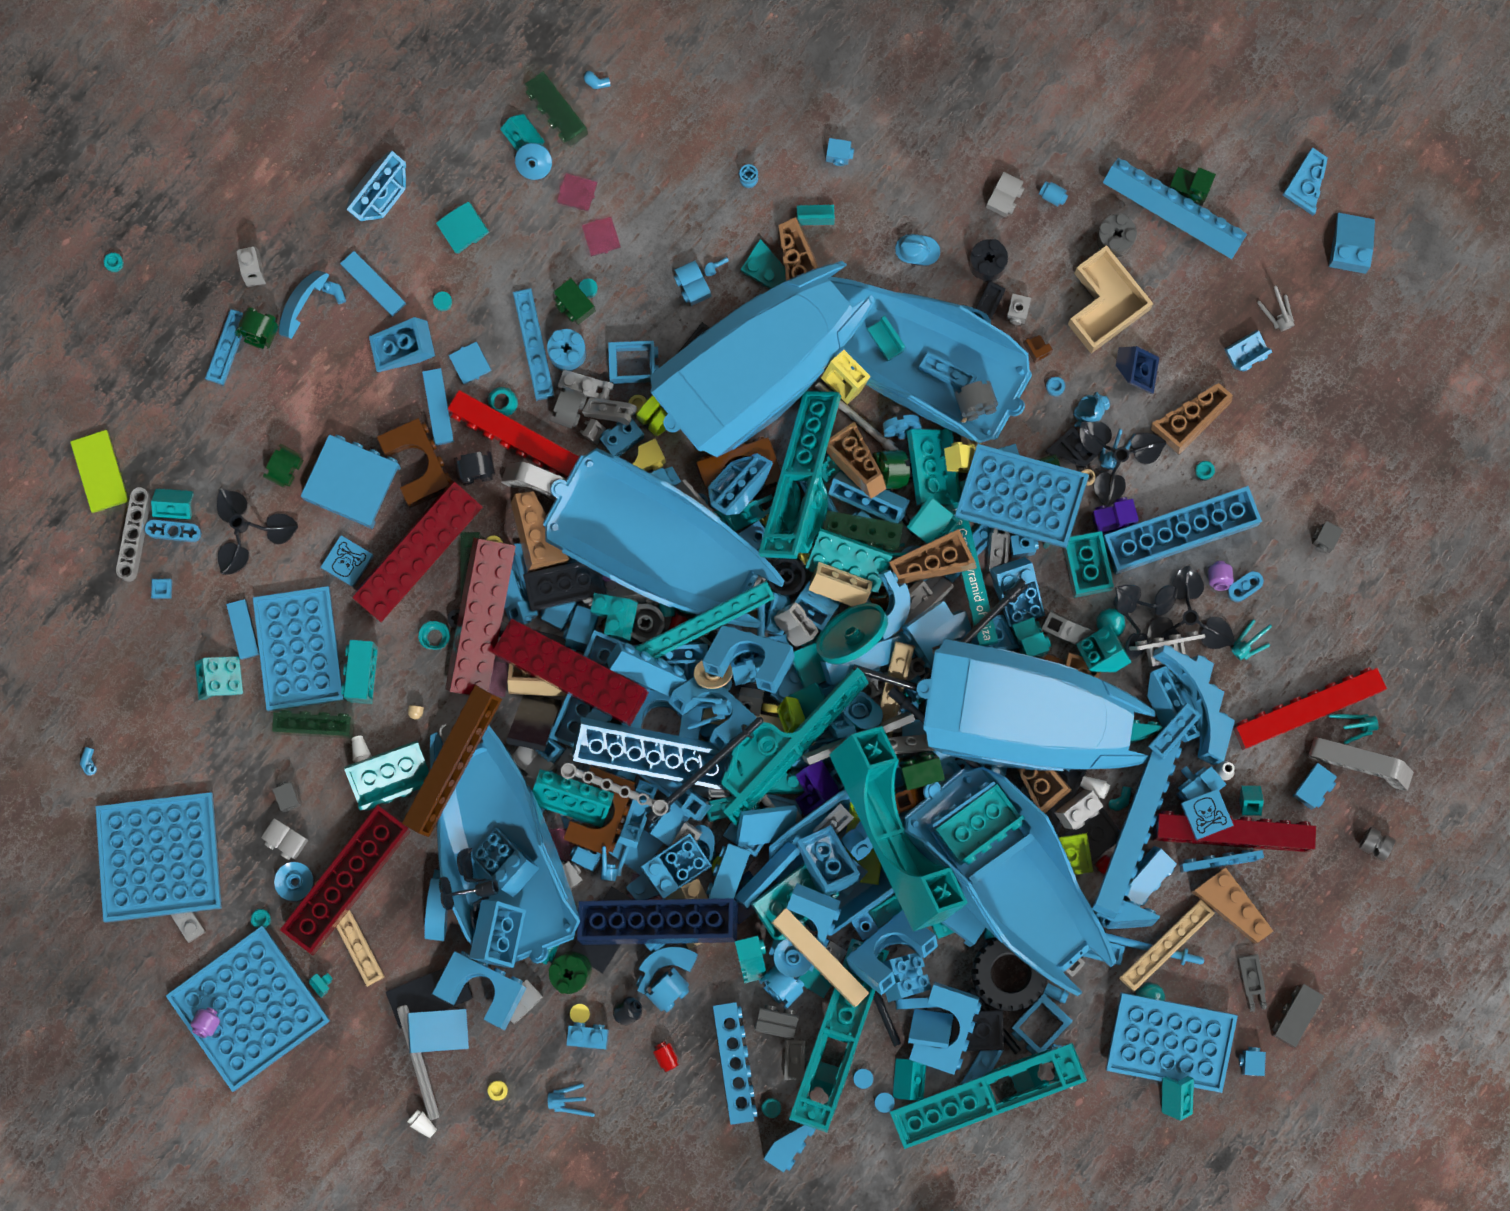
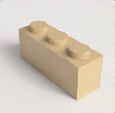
M818 562L811 577L808 590L853 607L866 603L871 593L872 581Z

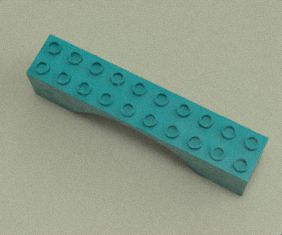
M880 726L850 735L829 756L913 932L941 923L968 904L951 867L939 866L928 860L916 849L905 833L898 814L894 791L895 773L899 760L883 727Z

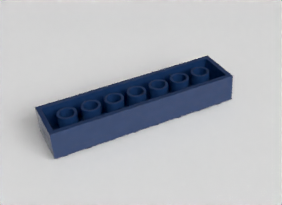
M733 898L579 901L578 915L580 923L578 925L577 940L582 945L737 941L738 903Z

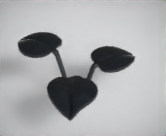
M1098 421L1081 423L1080 440L1083 447L1088 452L1094 454L1100 453L1104 447L1112 451V459L1116 462L1111 474L1101 473L1094 481L1095 494L1103 505L1110 506L1114 504L1125 491V479L1120 475H1115L1120 463L1127 461L1129 454L1135 453V458L1138 462L1142 464L1153 463L1158 459L1166 445V441L1163 438L1151 433H1140L1131 440L1133 450L1128 451L1124 447L1115 449L1106 445L1112 438L1111 429L1108 425Z
M220 489L217 498L218 515L235 530L234 534L238 545L226 543L220 548L218 552L220 573L223 575L234 574L247 565L249 551L241 547L242 543L239 533L245 532L249 526L268 531L267 538L272 543L284 544L292 538L298 529V523L292 517L279 513L268 517V527L251 523L241 516L247 510L248 503L246 498L241 493Z
M1190 566L1182 568L1175 576L1172 586L1177 588L1176 599L1186 598L1188 611L1183 613L1182 621L1174 626L1172 620L1167 617H1158L1153 620L1148 628L1147 643H1151L1153 638L1164 637V640H1168L1170 635L1180 634L1176 630L1179 626L1183 624L1191 626L1197 623L1204 628L1201 634H1205V638H1202L1201 641L1206 647L1220 649L1233 645L1235 643L1233 631L1224 619L1210 617L1206 625L1198 620V613L1192 610L1189 598L1197 599L1204 591V582Z
M1136 585L1115 587L1116 597L1113 604L1117 612L1123 614L1136 630V633L1129 636L1125 645V651L1131 661L1140 656L1145 649L1130 650L1129 646H1135L1137 641H1148V637L1145 633H1141V630L1128 613L1134 612L1137 604L1155 608V614L1157 615L1166 614L1175 604L1177 598L1176 587L1172 585L1162 587L1155 596L1154 604L1139 601L1141 589Z
M466 848L457 855L458 871L461 876H464L466 882H478V884L473 889L452 892L448 878L441 877L439 880V891L441 893V904L446 910L453 909V896L476 892L477 896L482 897L473 903V908L470 910L471 922L475 930L480 910L479 903L482 900L489 899L491 895L498 894L499 887L496 879L473 878L472 848Z

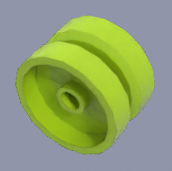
M652 395L641 407L636 419L642 425L649 424V431L656 437L666 430L663 422L668 413Z

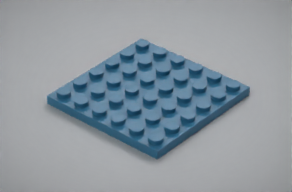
M212 792L96 806L103 922L222 909Z
M263 926L166 995L232 1092H235L330 1022V1019ZM209 1007L218 1012L217 1016L220 1019V1023L212 1036L202 1038L192 1032L193 1028L190 1024L199 1009L206 1010Z

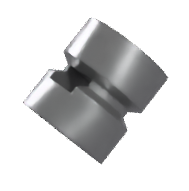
M1370 827L1361 840L1359 849L1368 854L1372 852L1375 858L1384 862L1390 855L1396 840L1388 835L1382 836L1381 831Z

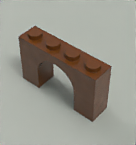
M419 418L377 437L386 457L410 448L419 449L428 456L429 464L426 473L421 478L400 487L409 508L440 495L452 481L448 472L444 474L442 467L445 465L441 456L436 457L434 452L437 449L433 439H428L426 433H429L425 422L421 423Z
M758 437L753 440V443L747 445L743 443L736 449L719 457L707 455L700 458V461L697 462V467L708 498V486L730 462L744 457H751L756 453L773 463L764 483L765 488L777 486L781 470L769 437Z
M594 765L590 767L589 771H592L595 776L603 779L609 778L613 783L620 786L627 785L632 791L637 789L635 786L636 781ZM588 773L586 779L590 781L592 775ZM604 781V787L609 788L610 782ZM584 783L602 789L601 786L594 783ZM623 788L622 794L628 795V789ZM607 790L614 793L612 801L615 806V813L612 821L606 826L596 828L571 820L564 840L601 854L602 847L605 846L606 856L609 852L613 853L617 844L614 838L616 833L619 835L624 825V823H621L623 815L627 816L631 805H628V801L630 798H623L619 793Z

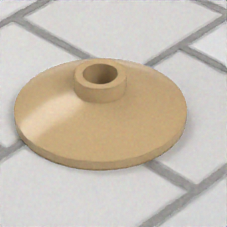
M702 661L694 669L695 681L707 689H716L726 685L733 674L731 665H729L723 678L706 673Z

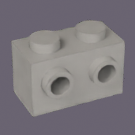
M1083 790L1059 808L1055 814L1064 828L1077 830L1085 824V820L1095 817L1103 805L1094 791Z

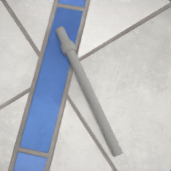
M820 382L815 386L819 392H831ZM840 399L838 408L883 445L882 448L886 451L899 450L891 439H886Z

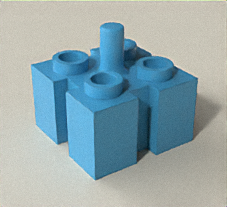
M745 652L732 660L730 665L736 686L756 681L755 676L765 659L761 654Z
M1186 766L1181 772L1188 780L1178 787L1180 791L1176 795L1183 803L1216 789L1220 790L1227 784L1212 766L1208 769L1203 767L1196 774H1193Z
M918 953L882 962L893 971L896 982L885 992L888 1002L932 989L928 975H923L922 967H925L922 956Z

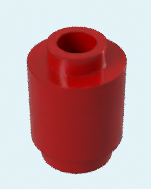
M663 1041L654 1046L656 1050L653 1051V1054L661 1069L663 1068L667 1072L679 1065L677 1062L679 1059L670 1043L666 1044Z

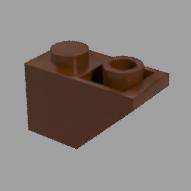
M903 785L894 789L898 814L916 807L925 799L923 793L925 786L907 790Z

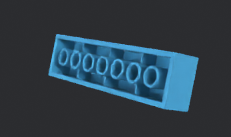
M1247 486L1106 534L1103 538L1108 558L1116 575L1258 526L1262 520L1250 488Z
M580 717L572 757L573 761L686 782L720 750L711 742ZM733 750L697 781L695 785L726 790L721 783L725 772H728L733 758Z

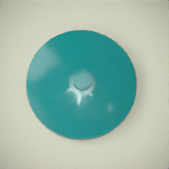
M873 603L859 604L841 612L820 633L816 643L817 652L825 662L830 664H842L859 658L872 649L883 637L888 626L886 613L879 605Z

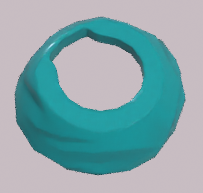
M498 387L489 393L488 406L505 416H509L516 411L518 398L511 389ZM499 394H505L509 398L508 405L501 410L494 407L495 397Z
M429 621L420 628L418 638L424 648L441 650L449 642L450 633L445 624L438 621ZM432 630H439L442 633V640L438 646H432L428 641V634Z

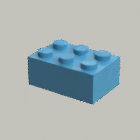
M482 900L469 958L498 967L514 968L526 910L499 901Z

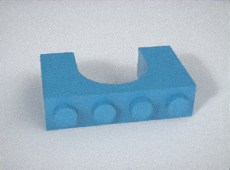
M944 601L936 602L902 626L905 639L915 646L914 653L918 658H922L925 663L924 668L932 669L934 654L931 649V640L934 633L954 618Z
M722 625L702 661L705 672L723 678L730 663L736 656L745 652H756L765 658L755 676L758 689L776 694L795 658L793 647L785 642H777L768 637L757 636L752 632H744L735 627Z
M694 677L675 689L669 700V704L681 715H684L699 704H713L711 702L693 700V696L722 698V700L729 699L732 705V712L730 715H726L727 721L714 729L710 738V742L719 750L723 749L742 732V724L748 726L757 718L723 686L716 689H707L700 686Z
M654 689L648 691L649 694L630 727L642 729L644 717L649 711L657 707H667L674 710L681 719L679 736L699 740L701 726L690 730L687 727L702 721L704 708H699L697 705L684 715H681L669 704V696Z
M797 883L786 909L812 920L818 930V934L814 937L825 948L827 947L829 940L826 937L827 935H832L835 927L832 922L833 919L838 920L841 909H838L841 901ZM774 939L769 952L770 955L774 956V951L782 940ZM790 955L789 961L795 962V957ZM811 965L809 971L813 972L814 966Z
M903 910L894 915L887 924L880 927L873 936L866 939L859 948L852 951L846 958L849 970L880 995L884 994L896 983L893 971L877 959L884 948L894 944H903L925 958L938 947L936 935L928 928L913 932Z
M454 951L432 994L454 1005L462 988L470 979L479 976L489 978L494 985L495 996L484 1020L505 1031L526 990V987L522 985L523 981L514 976L509 979L505 977L506 973L498 968H495L493 971L488 968L489 964L481 961L475 962L469 958V954L463 951L460 954Z
M934 982L928 1004L953 1013L959 1021L960 1032L956 1039L949 1043L948 1049L914 1044L909 1060L953 1075L956 1070L960 1071L963 1062L960 1056L962 1051L966 1052L969 1040H966L968 1032H973L976 1023L972 1021L974 1014L978 1015L982 1003L978 1002L979 996Z

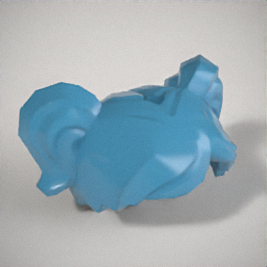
M1095 392L1094 396H1084L1074 410V415L1078 420L1074 426L1076 428L1080 427L1082 422H1099L1105 410H1108L1110 407V401L1107 396L1099 395L1098 392Z

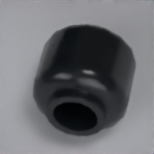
M626 997L614 1005L613 1017L616 1022L622 1025H630L642 1016V1005L633 997Z

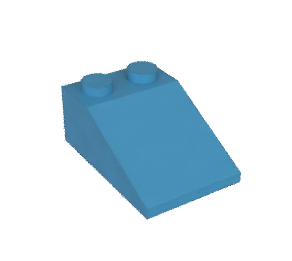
M1343 213L1337 214L1329 267L1367 273L1371 267L1375 219Z
M413 317L369 336L377 372L420 363L435 356L426 320Z
M831 825L797 841L803 860L818 892L831 896L857 883L860 873Z

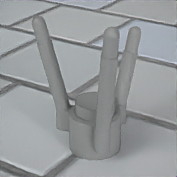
M1274 286L1282 314L1277 316L1278 320H1275L1261 301H1257V304L1271 320L1275 329L1280 328L1282 332L1294 327L1295 324L1288 296L1284 295L1285 309L1278 287Z

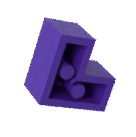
M1127 497L1117 499L1112 507L1107 508L1106 505L1096 507L1095 511L1091 514L1095 531H1102L1103 535L1133 526L1139 521L1134 500L1127 499Z
M822 760L804 768L795 775L805 791L795 799L804 816L810 814L840 792Z

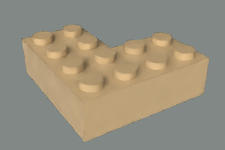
M1107 245L1076 268L1074 274L1095 301L1073 316L1068 325L1092 354L1150 311L1153 306V302Z

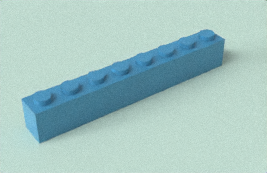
M1117 158L1103 181L1107 186L1230 259L1234 257L1247 236L1242 229L1229 224L1225 219L1214 215L1208 209L1202 208L1194 203L1193 200L1182 196L1176 190L1165 186L1161 181L1148 176L1144 171L1133 167L1127 161Z
M958 610L952 612L954 618L934 633L931 640V649L938 645L940 647L945 639L960 641L971 630L966 611ZM903 630L886 640L880 639L867 653L850 662L830 664L822 660L820 663L826 682L837 686L852 670L854 664L875 671L881 670L880 667L884 665L889 667L895 641L913 644L905 639Z

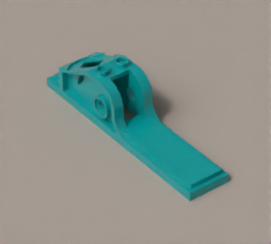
M806 391L802 396L758 552L760 557L797 559L798 553L809 552L820 528H823L828 508V495L822 481V465L841 399L839 392ZM796 481H808V487L802 504L800 489Z
M856 668L855 671L852 669L793 733L782 732L775 725L763 722L753 731L754 738L747 737L733 749V758L721 784L735 798L734 801L731 800L727 803L723 812L736 826L739 824L741 811L752 810L869 684L864 673L859 668Z
M851 939L843 967L869 994L856 1007H853L834 988L789 1120L826 1133L843 1091L875 994V990L849 970L846 958L852 951H855L863 944V942ZM883 949L877 959L880 962H885L889 951ZM828 1037L847 1043L840 1067L821 1062ZM815 1088L823 1089L828 1095V1102L821 1104L810 1099V1093Z
M1069 1043L1059 1048L1057 1046L1005 1064L974 1080L892 1110L890 1114L903 1147L907 1149L1087 1081V1077L1073 1043ZM1048 1062L1054 1064L1056 1071L1053 1080H1041L1038 1077L1041 1063L1045 1064ZM1008 1075L1009 1077L1011 1076L1017 1093L996 1102L989 1084Z

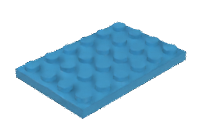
M977 444L955 517L1067 548L1089 474Z
M330 587L253 597L266 710L274 711L344 700V695L341 694L342 679Z
M1121 992L1105 1069L1110 1072L1163 1081L1164 1077L1179 1081L1189 1076L1194 1078V1088L1222 1093L1238 1015Z

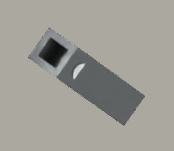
M1049 610L1041 627L1042 630L1074 644L1079 643L1096 632L1052 610Z

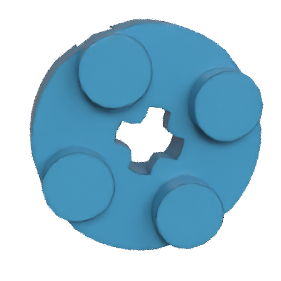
M903 415L904 419L897 420V417L885 421L883 423L884 437L898 436V439L908 438V430L922 429L919 417L916 415Z

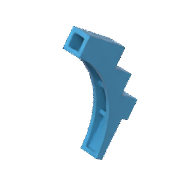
M1168 645L1154 650L1153 657L1167 666L1178 677L1192 699L1195 710L1202 715L1198 719L1200 729L1198 758L1211 765L1223 762L1235 720L1228 717L1227 714L1219 712L1224 691L1218 689L1214 684H1209L1214 663L1207 660L1204 656L1197 655L1190 658L1186 654L1175 651L1173 647Z

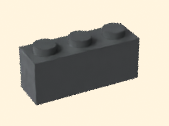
M1300 984L1299 987L1296 986L1293 989L1291 1002L1285 1004L1281 1011L1283 1013L1280 1021L1276 1020L1272 1027L1274 1031L1272 1036L1292 1048H1295L1324 998V995L1305 984Z

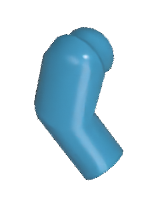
M587 71L584 74L585 83L593 89L611 86L609 77L599 79L592 71Z
M331 281L324 283L321 288L323 292L334 295L338 304L346 302L339 284Z
M85 747L80 760V766L85 774L93 775L97 771L95 764L91 760L94 749Z

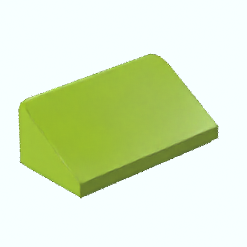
M786 696L777 708V712L784 732L793 733L805 721V717L799 700Z

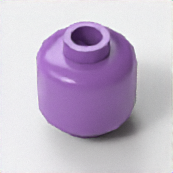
M1217 561L1208 568L1209 585L1217 591L1229 589V586L1234 583L1232 566L1224 561Z
M209 1007L206 1010L199 1009L190 1024L193 1028L192 1032L202 1038L212 1036L220 1023V1019L217 1016L218 1012Z

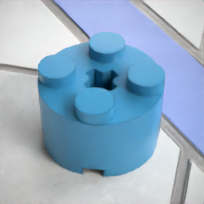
M562 329L555 331L550 337L547 351L550 361L557 369L573 371L584 363L586 347L579 333L571 329ZM566 348H570L567 353H564Z
M775 965L759 980L760 984L765 983L764 990L778 1004L781 1001L785 1003L783 1006L785 1009L804 992L802 988L805 985L799 978L796 977L794 979L793 977L783 975Z
M674 967L670 969L672 973H664L651 986V993L648 991L645 993L660 1011L664 1010L666 1013L674 1007V1001L678 997L682 999L689 992V983Z

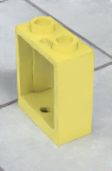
M843 350L830 362L821 379L834 392H839L841 399L846 404H849L862 391L871 376Z

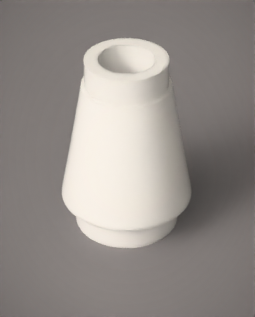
M355 736L351 739L353 762L356 763L372 757L363 736Z
M1228 761L1218 763L1215 769L1223 780L1231 779L1235 773L1234 765ZM1225 766H1228L1230 772L1225 770Z
M1087 776L1083 777L1080 784L1085 790L1094 791L1098 799H1105L1110 789L1107 781Z
M418 1109L407 1121L411 1128L428 1138L437 1130L424 1112H420Z

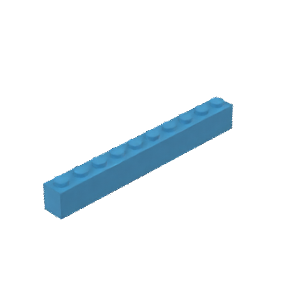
M1181 740L1164 759L1151 749L1148 762L1145 765L1092 910L1113 919L1117 914L1122 913L1125 905L1122 902L1123 898L1128 896L1131 885L1128 884L1131 878H1135L1138 870L1135 865L1137 861H1141L1144 851L1141 850L1142 846L1147 844L1151 833H1148L1150 826H1154L1157 816L1154 815L1156 809L1159 810L1163 803L1161 798L1162 792L1166 793L1170 783L1167 781L1168 776L1173 775L1176 767L1173 764L1175 758L1178 759L1181 754L1182 748L1179 747Z

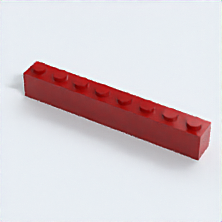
M460 390L448 407L449 414H451L450 417L455 421H464L467 423L466 426L473 431L477 429L482 431L484 437L500 441L499 445L508 450L509 448L516 450L515 453L524 459L528 457L532 459L534 465L540 468L544 466L549 469L548 472L560 475L565 479L568 478L579 456Z
M1371 667L1360 671L1361 675L1359 676L1349 675L1343 678V682L1340 684H1336V682L1330 683L1321 692L1318 689L1307 693L1308 697L1301 699L1299 696L1290 700V705L1284 707L1283 704L1273 707V712L1266 714L1264 711L1254 715V720L1248 721V719H1244L1238 722V726L1233 730L1242 750L1385 691L1387 687L1378 668L1372 670Z

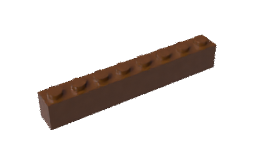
M475 685L455 725L451 728L447 740L442 745L438 757L433 762L430 772L424 779L421 789L415 796L413 804L406 813L402 824L421 835L430 837L502 701L500 697Z

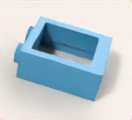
M654 341L608 342L610 383L651 382L650 375L659 369V365H655V358H658V346L654 347ZM650 350V375L618 376L617 352Z
M1043 993L1010 1029L1013 1031L1011 1034L1019 1042L1023 1040L1027 1044L1026 1049L1031 1054L1045 1051L1073 1020ZM1040 1004L1062 1023L1041 1047L1037 1046L1019 1028Z

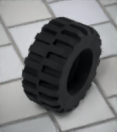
M997 938L992 939L978 951L972 963V983L976 988L977 994L986 1004L998 1010L1017 1011L1028 1007L1039 999L1038 997L1043 993L1048 979L1026 964L1028 977L1021 989L1014 992H1006L999 989L991 977L992 966L999 957L1015 954Z

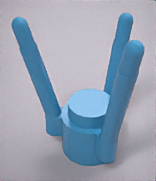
M1119 429L1113 445L1115 449H1117L1123 432L1122 429ZM1133 434V436L1125 446L1127 450L1130 448L1131 440L1134 436H1136V434ZM1103 447L1099 461H1101L1100 466L1113 470L1116 462L1112 459V451H1107L1105 454L1106 449Z
M693 696V700L713 703L699 704L698 707L712 708L713 713L717 714V716L689 725L687 729L690 730L716 720L725 719V715H730L732 712L731 701L729 699L722 700V698Z
M602 847V880L616 881V876H621V869L630 847H625L618 868H615V864L607 863L606 847Z
M584 1084L548 1093V1108L554 1109L555 1112L595 1116L591 1112L562 1107L565 1106V1102L586 1100L585 1097L565 1098L563 1094L582 1088Z

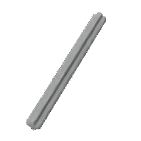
M407 1005L398 1007L397 1011L409 1049L407 1023L409 1009ZM421 1052L410 1053L430 1120L437 1119L440 1115Z

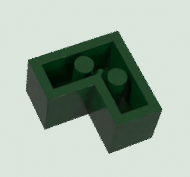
M1178 167L1169 188L1193 200L1197 205L1203 206L1216 174L1199 167L1196 173Z
M572 278L553 291L555 297L553 300L556 303V308L560 313L565 312L567 318L571 322L575 321L577 325L596 312L595 306Z
M933 751L918 752V755H914V758L906 759L902 764H899L903 785L907 790L945 780L940 758Z

